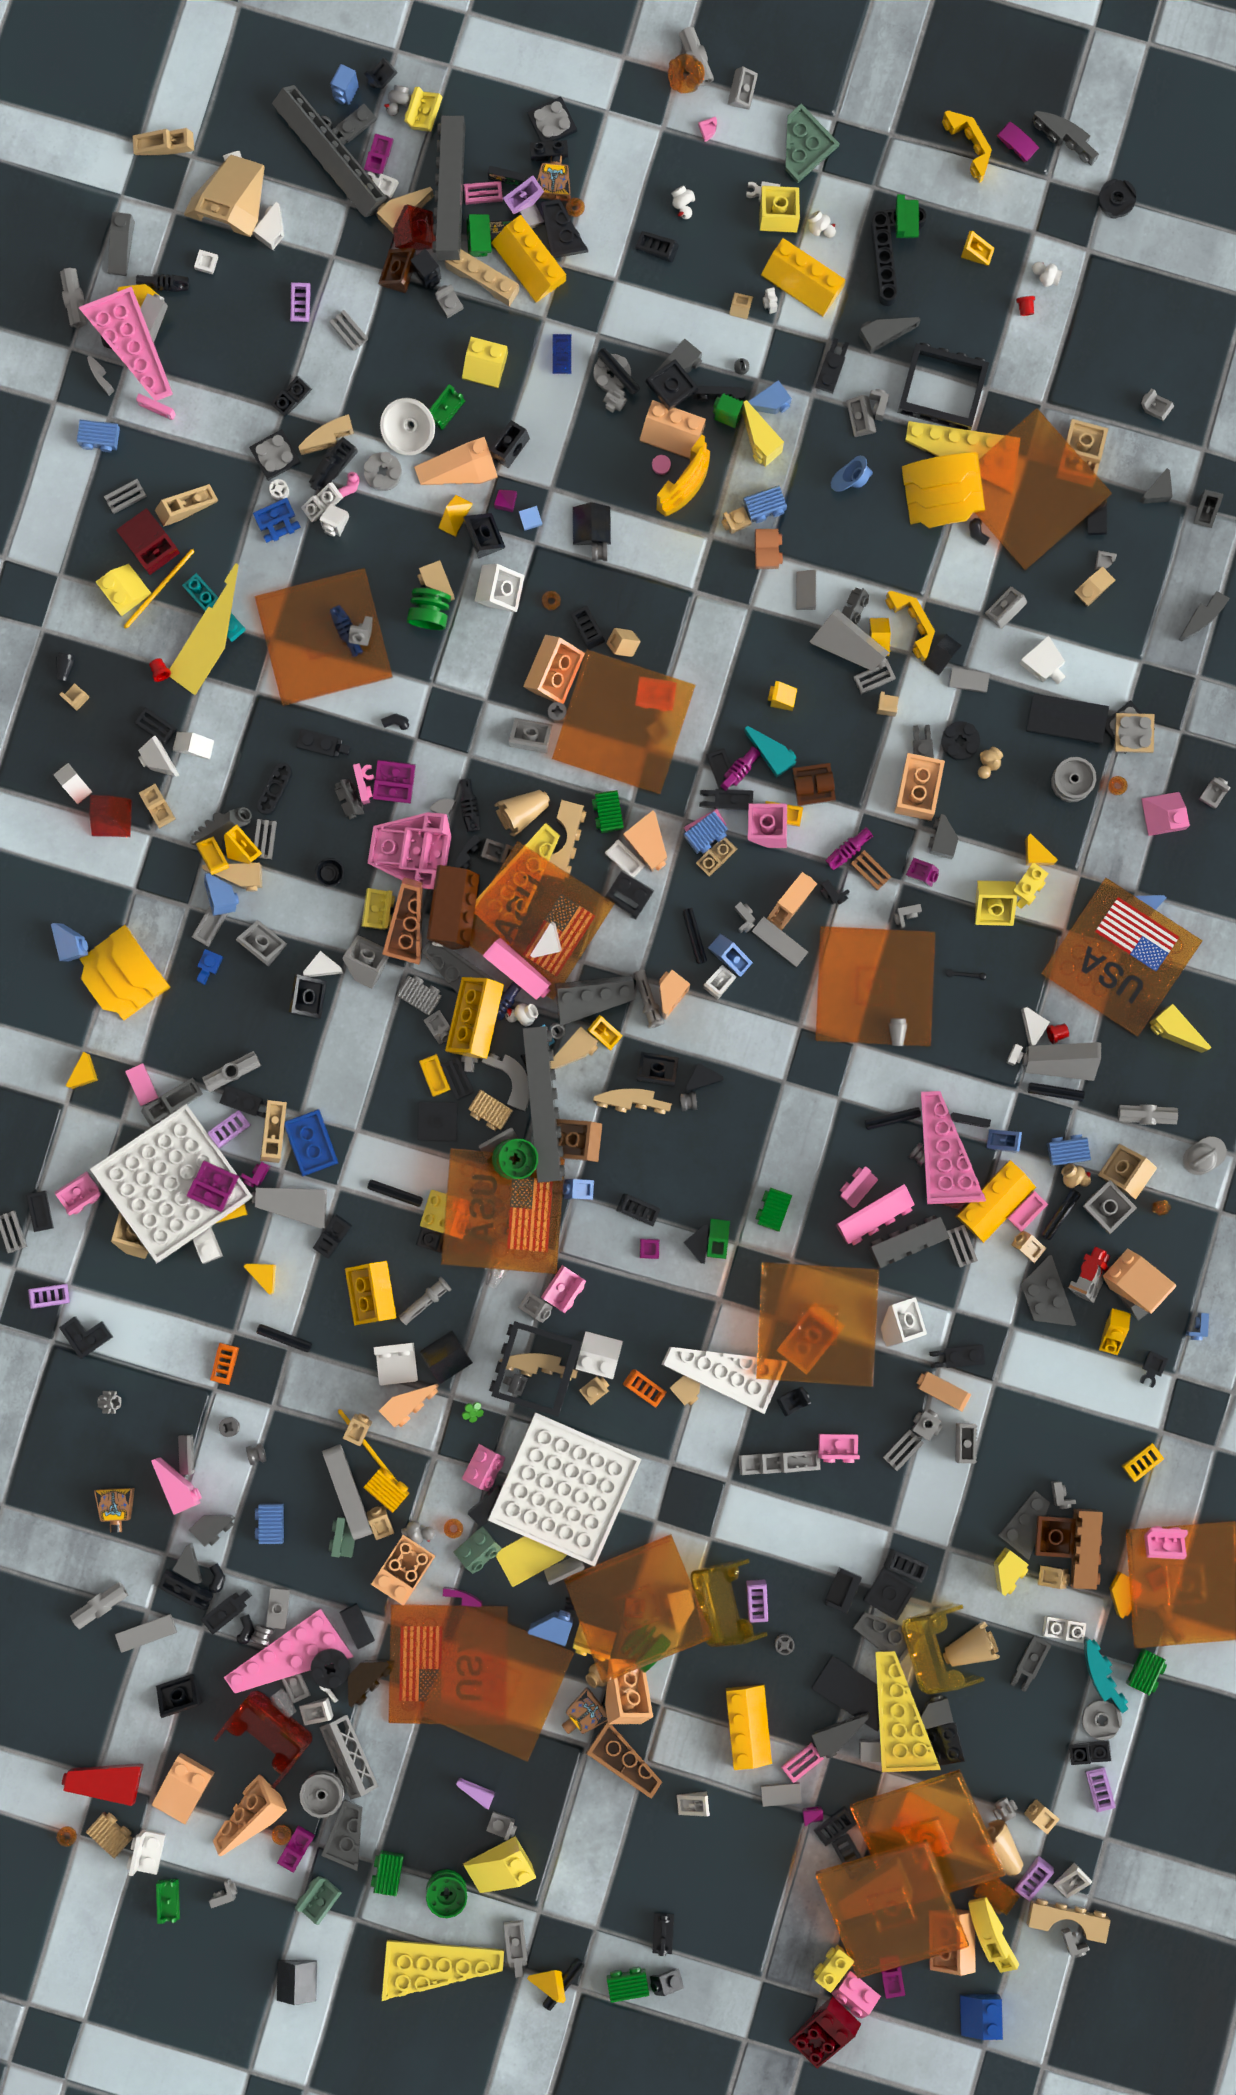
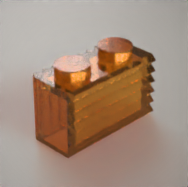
M988 1870L985 1871L973 1888L976 1892L975 1897L978 1899L987 1897L989 1903L992 1904L993 1910L999 1915L1002 1912L1008 1915L1020 1898L1019 1893Z

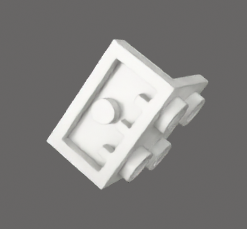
M414 1343L374 1347L379 1385L418 1381Z
M142 1830L136 1835V1838H133L131 1850H134L132 1857H129L127 1869L130 1870L129 1876H133L137 1871L157 1875L166 1834Z

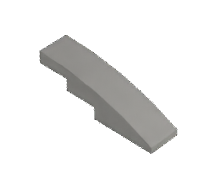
M818 1450L739 1455L740 1475L821 1470Z

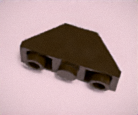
M365 1660L359 1663L348 1676L349 1706L351 1708L356 1705L361 1706L367 1699L365 1695L369 1691L373 1692L380 1685L378 1681L382 1676L385 1678L393 1670L391 1666L395 1662L393 1660Z

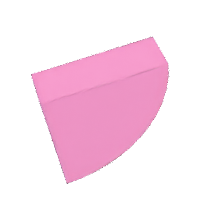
M716 116L698 123L704 142L711 139L716 132Z

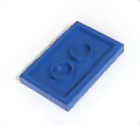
M320 1109L285 1121L284 1127L302 1176L339 1164Z

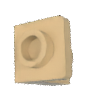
M740 507L730 513H723V520H721L725 530H729L731 534L752 524L744 507Z
M1024 1230L1015 1237L1011 1244L1033 1263L1046 1250V1247L1033 1235Z
M596 1376L579 1391L589 1404L592 1405L609 1392L607 1387L610 1385L603 1376L600 1379Z
M354 1414L343 1439L361 1446L372 1421L364 1414Z
M385 1506L374 1507L367 1512L368 1522L376 1540L394 1534V1529Z
M1041 1565L1038 1585L1066 1589L1070 1582L1069 1570Z
M1037 1799L1029 1805L1024 1813L1046 1834L1060 1820Z

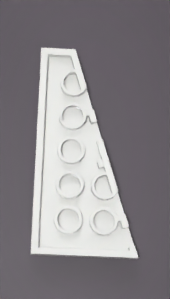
M669 1347L661 1365L765 1414L788 1361Z

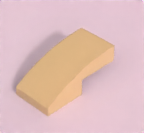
M156 784L139 792L159 829L176 820Z

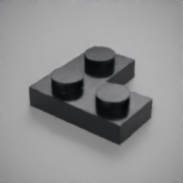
M75 1316L59 1327L80 1359H83L113 1338V1335L103 1321L86 1331Z

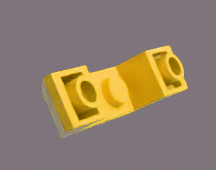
M951 111L944 112L942 124L945 130H949L951 135L964 129L966 137L974 143V150L979 157L972 160L970 173L974 179L977 178L979 183L982 182L992 151L991 147L973 117Z
M894 591L887 592L885 602L890 610L893 609L896 613L909 606V615L912 619H916L918 623L917 629L920 634L925 635V637L915 641L913 645V652L916 658H920L924 662L930 650L935 633L934 628L917 598Z

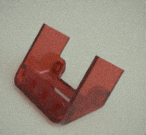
M253 1691L213 1739L217 1741L225 1730L234 1736H241L245 1731H248L276 1755L272 1760V1766L280 1776L271 1786V1788L275 1789L310 1745L312 1735L263 1693Z

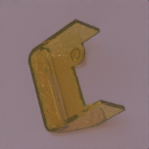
M749 1559L729 1561L692 1571L690 1575L704 1638L710 1647L746 1644L767 1636V1632L754 1633L752 1624L747 1619H740L731 1581L737 1580L739 1576L738 1566L750 1563Z
M953 1603L911 1616L902 1623L903 1634L918 1686L925 1694L954 1691L985 1681L984 1677L976 1675L964 1678L963 1674L957 1670L946 1672L936 1634L943 1632L947 1628L946 1614L963 1609L962 1604Z

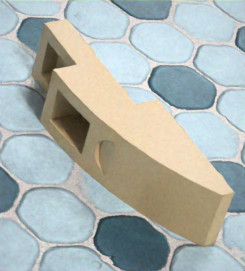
M643 1089L612 1090L596 1095L593 1099L594 1102H597L596 1106L607 1108L610 1105L614 1106L616 1111L626 1113V1110L631 1111L632 1103L636 1104V1108L646 1110L647 1107L654 1108V1112L664 1115L666 1112H670L671 1103L653 1099L654 1091Z
M525 1353L510 1356L506 1369L513 1371L514 1368L521 1370V1374L532 1377V1374H537L540 1367L542 1368L541 1372L550 1375L556 1372L561 1374L560 1378H562L565 1366L560 1365L562 1357L542 1353ZM573 1369L570 1381L572 1378H576L578 1370Z

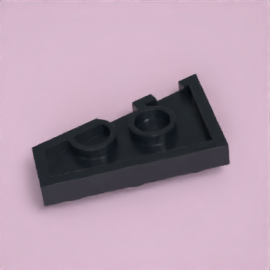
M560 199L541 202L550 254L553 258L587 253L588 248L582 241L579 232L574 227Z

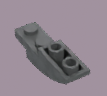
M1041 111L1034 113L1032 118L1034 126L1047 134V138L1052 143H1056L1059 146L1065 141L1066 146L1070 150H1075L1084 163H1088L1091 166L1094 164L1099 153L1088 144L1090 135L1060 116Z

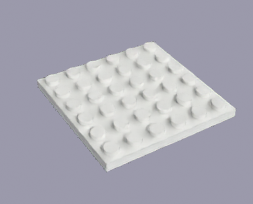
M187 1104L90 1169L156 1264L253 1197L240 1178L222 1212L187 1197L193 1180L196 1178L204 1160L236 1174Z
M535 1412L488 1521L595 1567L641 1462V1458Z

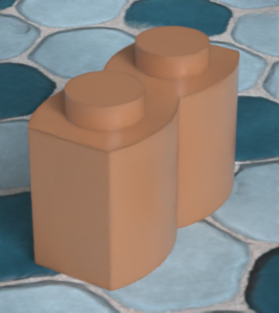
M755 529V569H778L779 564L783 563L782 552L779 553V545H782V534H779L778 529Z

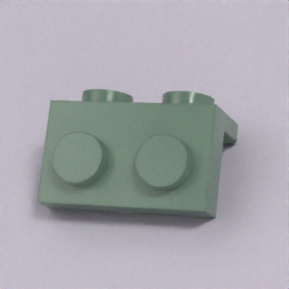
M339 1516L337 1520L333 1521L332 1532H335L334 1540H330L329 1551L332 1552V1557L339 1558L343 1556L351 1558L355 1541L346 1518Z
M482 1526L454 1551V1554L464 1567L474 1574L481 1570L487 1561L494 1558L502 1548Z
M318 1876L310 1882L309 1889L298 1899L295 1909L304 1913L314 1924L319 1925L342 1892L327 1878Z

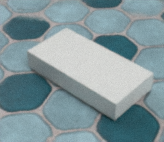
M617 840L605 852L621 870L634 878L645 867L620 840Z

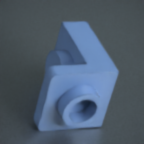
M566 1179L563 1185L564 1199L593 1200L594 1180Z
M1198 1313V1317H1195L1194 1325L1195 1328H1198L1197 1332H1186L1187 1336H1191V1340H1202L1203 1337H1208L1209 1313Z

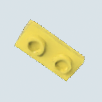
M415 87L408 110L405 113L404 121L413 130L431 132L442 96L439 93L423 92L420 87Z
M1036 863L1031 864L1013 890L1020 897L1016 905L1021 909L1026 904L1029 906L1036 898L1034 896L1035 892L1043 888L1046 883L1044 880L1049 874Z
M366 889L362 927L381 930L388 929L392 920L390 909L395 901V896H392L393 891Z
M838 1944L835 1948L831 1947L826 1954L827 1959L823 1964L819 1963L814 1970L815 1981L830 1993L854 1963V1960L845 1954L844 1949Z

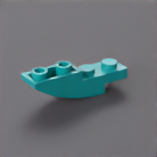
M197 573L182 585L204 612L208 607L213 608L218 600L217 595ZM231 613L227 637L233 642L246 629Z
M1087 1637L1084 1639V1653L1092 1683L1101 1699L1105 1702L1111 1698L1115 1706L1123 1714L1128 1710L1126 1706L1128 1701L1122 1693H1117L1115 1690L1117 1685L1111 1677H1106L1112 1673L1110 1669L1112 1664L1106 1656H1101L1099 1653L1101 1648L1095 1639L1091 1641Z

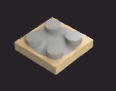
M1116 713L1115 752L1153 753L1155 714Z

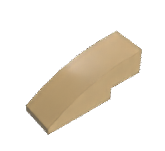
M187 128L173 131L162 129L133 135V152L135 155H168L194 151L193 132Z
M349 414L324 424L310 434L298 446L301 455L335 447L337 438L354 434Z

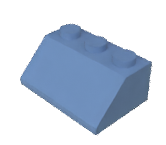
M564 1610L555 1611L531 1623L528 1634L566 1646L574 1617H571L570 1612Z

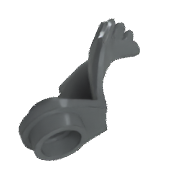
M241 807L230 810L226 814L214 813V821L206 820V828L198 827L199 831H195L194 835L191 836L190 844L196 846V843L214 836L218 846L221 847L225 833L235 825L243 827L250 823L252 818L250 810Z

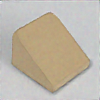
M734 293L729 314L747 319L753 297Z

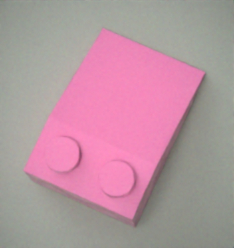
M161 1457L151 1460L173 1515L200 1504L199 1499H202L198 1488H194L187 1479Z

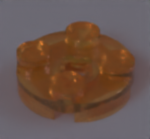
M678 55L669 62L668 79L670 86L673 90L680 93L695 92L704 80L703 64L694 55ZM684 69L689 72L686 79L683 76Z

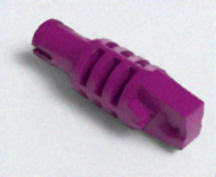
M751 747L743 758H738L724 774L726 779L720 787L726 791L732 784L737 786L751 770L753 762L761 755L760 751L755 747Z
M865 827L853 838L849 837L847 842H843L844 845H840L839 849L836 848L825 860L828 866L835 870L846 863L848 858H852L851 855H856V851L859 852L861 846L873 837L872 833Z

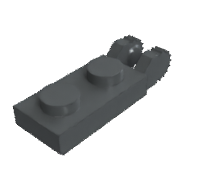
M363 104L340 122L336 128H333L332 131L336 136L339 134L342 136L339 140L344 145L353 140L377 119L370 109Z
M918 725L913 726V753L934 758L930 725H925L924 728L926 740H919Z
M1033 1635L1010 1684L1015 1686L1023 1673L1027 1677L1021 1686V1690L1025 1692L1032 1679H1035L1052 1644Z

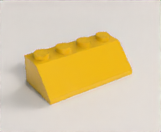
M522 215L507 224L491 242L536 303L566 281V273Z
M784 238L772 253L761 274L762 277L822 317L843 289L846 280Z
M462 977L446 1044V1052L472 1058L487 1059L504 984L488 978Z
M1009 1160L981 1189L986 1202H968L955 1217L984 1243L1029 1196L1036 1186L1018 1166Z
M764 1684L725 1688L733 1769H753L772 1764Z

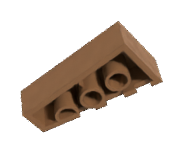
M1073 1509V1518L1076 1519L1074 1553L1071 1559L1070 1587L1097 1590V1585H1100L1098 1566L1101 1565V1554L1099 1553L1102 1544L1101 1527L1103 1512L1099 1510Z
M606 1721L585 1754L652 1799L662 1781L613 1725L608 1724V1721Z

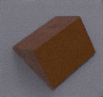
M414 248L389 249L378 284L406 293L413 273L410 260L417 255Z
M1037 1516L1035 1555L1073 1558L1076 1519L1058 1516Z

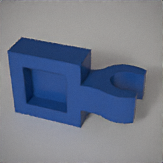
M206 949L204 950L197 966L202 969L197 977L199 983L205 985L210 973L216 975L223 956Z

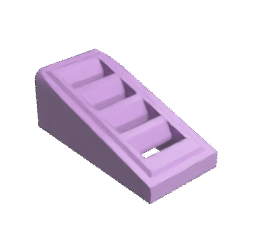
M291 282L290 321H310V283ZM296 289L306 290V293H295ZM295 297H306V301H295ZM295 304L306 305V308H295ZM295 312H306V315L295 316Z
M238 1110L210 1130L208 1135L218 1148L221 1149L251 1126V1124L241 1111ZM236 1117H238V1119L243 1124L242 1127H240L234 1120ZM231 1122L237 1130L234 1132L228 1123ZM225 1126L231 1135L227 1136L222 1128ZM218 1131L222 1135L224 1140L221 1141L219 1137L216 1135Z
M67 1284L28 1289L30 1309L70 1303ZM58 1289H62L63 1300H59ZM51 1290H54L55 1301L51 1300ZM46 1291L47 1302H44L42 1292ZM35 1293H38L39 1303L37 1304L35 1301Z
M746 1581L749 1623L768 1622L766 1581ZM752 1596H762V1598L752 1599ZM752 1604H763V1606L752 1607ZM760 1611H763V1614H759V1615H753V1614H752V1612H760Z
M1105 1767L1085 1771L1095 1811L1101 1812L1116 1808ZM1098 1775H1102V1777H1103V1778H1101V1779H1097V1780H1093V1781H1092V1778H1091V1777L1098 1776ZM1104 1783L1105 1785L1102 1787L1094 1788V1785ZM1106 1791L1107 1793L1105 1795L1096 1796V1793ZM1108 1799V1803L1099 1805L1098 1801Z
M458 1778L456 1785L489 1810L495 1794L494 1791Z
M1038 1856L1014 1890L1030 1902L1054 1874V1867ZM1035 1872V1873L1038 1874L1041 1878L1038 1879L1035 1875H1033V1873ZM1028 1879H1031L1033 1882L1036 1883V1885L1034 1886L1032 1883L1028 1881ZM1023 1885H1026V1886H1027L1028 1888H1030L1032 1891L1029 1892V1891H1027L1025 1888H1023L1022 1886H1023Z

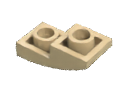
M725 837L709 849L696 864L708 876H711L737 848Z

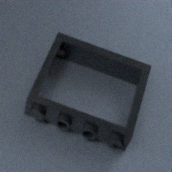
M916 343L897 413L952 428L971 430L989 362H985V359L979 357H967L966 354L960 352L956 354L951 353L945 348H932L926 343ZM919 354L981 370L968 418L906 402Z
M514 1321L513 1325L509 1324L506 1334L510 1336L508 1343H504L501 1354H504L502 1362L498 1361L495 1372L498 1373L497 1379L491 1382L489 1389L492 1392L491 1396L559 1417L581 1341ZM518 1329L572 1345L553 1409L499 1392Z

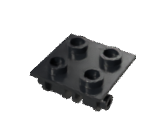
M951 1722L925 1729L939 1766L965 1762L956 1723Z

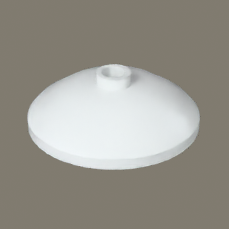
M400 398L390 403L383 411L380 429L384 441L392 450L402 455H416L424 451L431 444L435 434V423L431 412L423 403L412 398ZM410 421L414 423V428L410 426Z

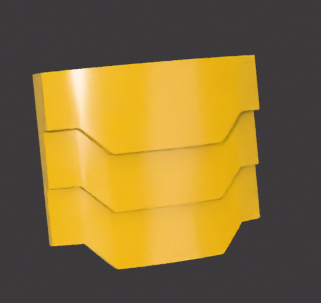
M701 435L691 448L690 464L677 482L673 484L668 480L657 494L656 510L664 516L671 515L684 507L696 495L704 482L710 460V451L706 449L707 443L705 442L704 435Z
M976 452L939 456L902 466L910 524L921 522L926 527L932 528L965 522L973 513L985 511L979 458Z
M123 925L109 935L110 937L88 952V956L80 958V961L84 965L81 980L101 1008L106 1011L117 1012L123 1020H126L168 990L170 985L145 954L129 928Z

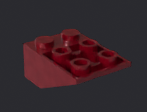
M147 508L116 530L149 575L180 554L175 544Z
M832 1996L789 2039V2042L818 2069L856 2037L861 2023Z

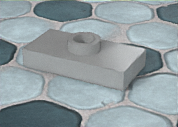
M270 1588L266 1627L286 1629L290 1598L289 1589Z

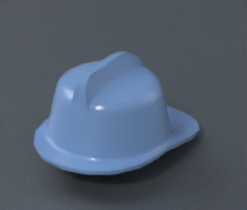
M861 455L857 456L841 468L832 478L831 488L836 492H840L849 487L860 488L864 486L873 474L872 470L867 466V459Z

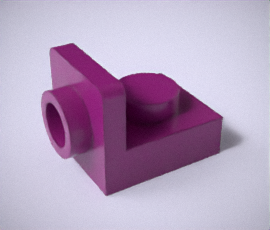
M913 857L906 875L932 887L933 883L938 879L939 869L931 863Z
M261 1162L260 1165L257 1164L252 1171L253 1178L243 1173L240 1177L244 1178L243 1183L254 1187V1185L260 1187L271 1166Z

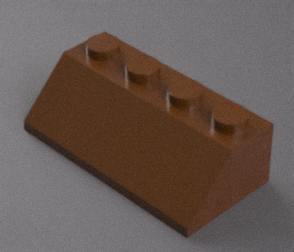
M437 865L427 932L428 940L452 950L469 948L479 874L464 868Z

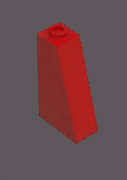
M144 1764L71 1768L63 1775V1791L133 1806L136 1801Z

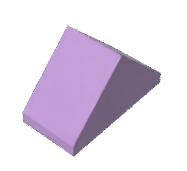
M531 176L503 197L512 213L515 214L533 206L544 190L536 178Z

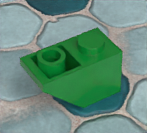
M711 1219L706 1257L726 1259L730 1221Z

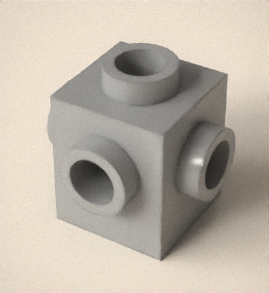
M929 1409L926 1412L923 1410L922 1413L918 1412L913 1419L915 1424L911 1430L930 1441L932 1436H937L942 1426L940 1423L942 1421L938 1419L939 1415ZM929 1420L930 1425L925 1427V1422Z

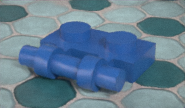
M288 498L253 513L261 532L266 529L270 532L263 536L266 543L272 540L275 542L279 540V537L288 533H295L294 530L301 528L298 521L294 523L289 521L290 518L295 517ZM284 522L285 527L275 531L273 526Z

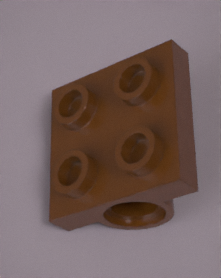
M830 763L792 768L797 805L799 807L836 801L834 778Z

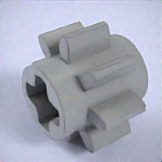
M619 388L615 391L610 389L603 400L607 403L605 405L606 409L612 413L615 409L621 411L627 401L624 398L625 392Z
M103 1391V1395L98 1397V1407L103 1409V1414H116V1410L121 1407V1397L116 1395L117 1391Z
M1005 1797L994 1803L996 1809L992 1811L996 1819L999 1820L1001 1818L1006 1822L1016 1816L1014 1811L1018 1808L1014 1800L1009 1801Z

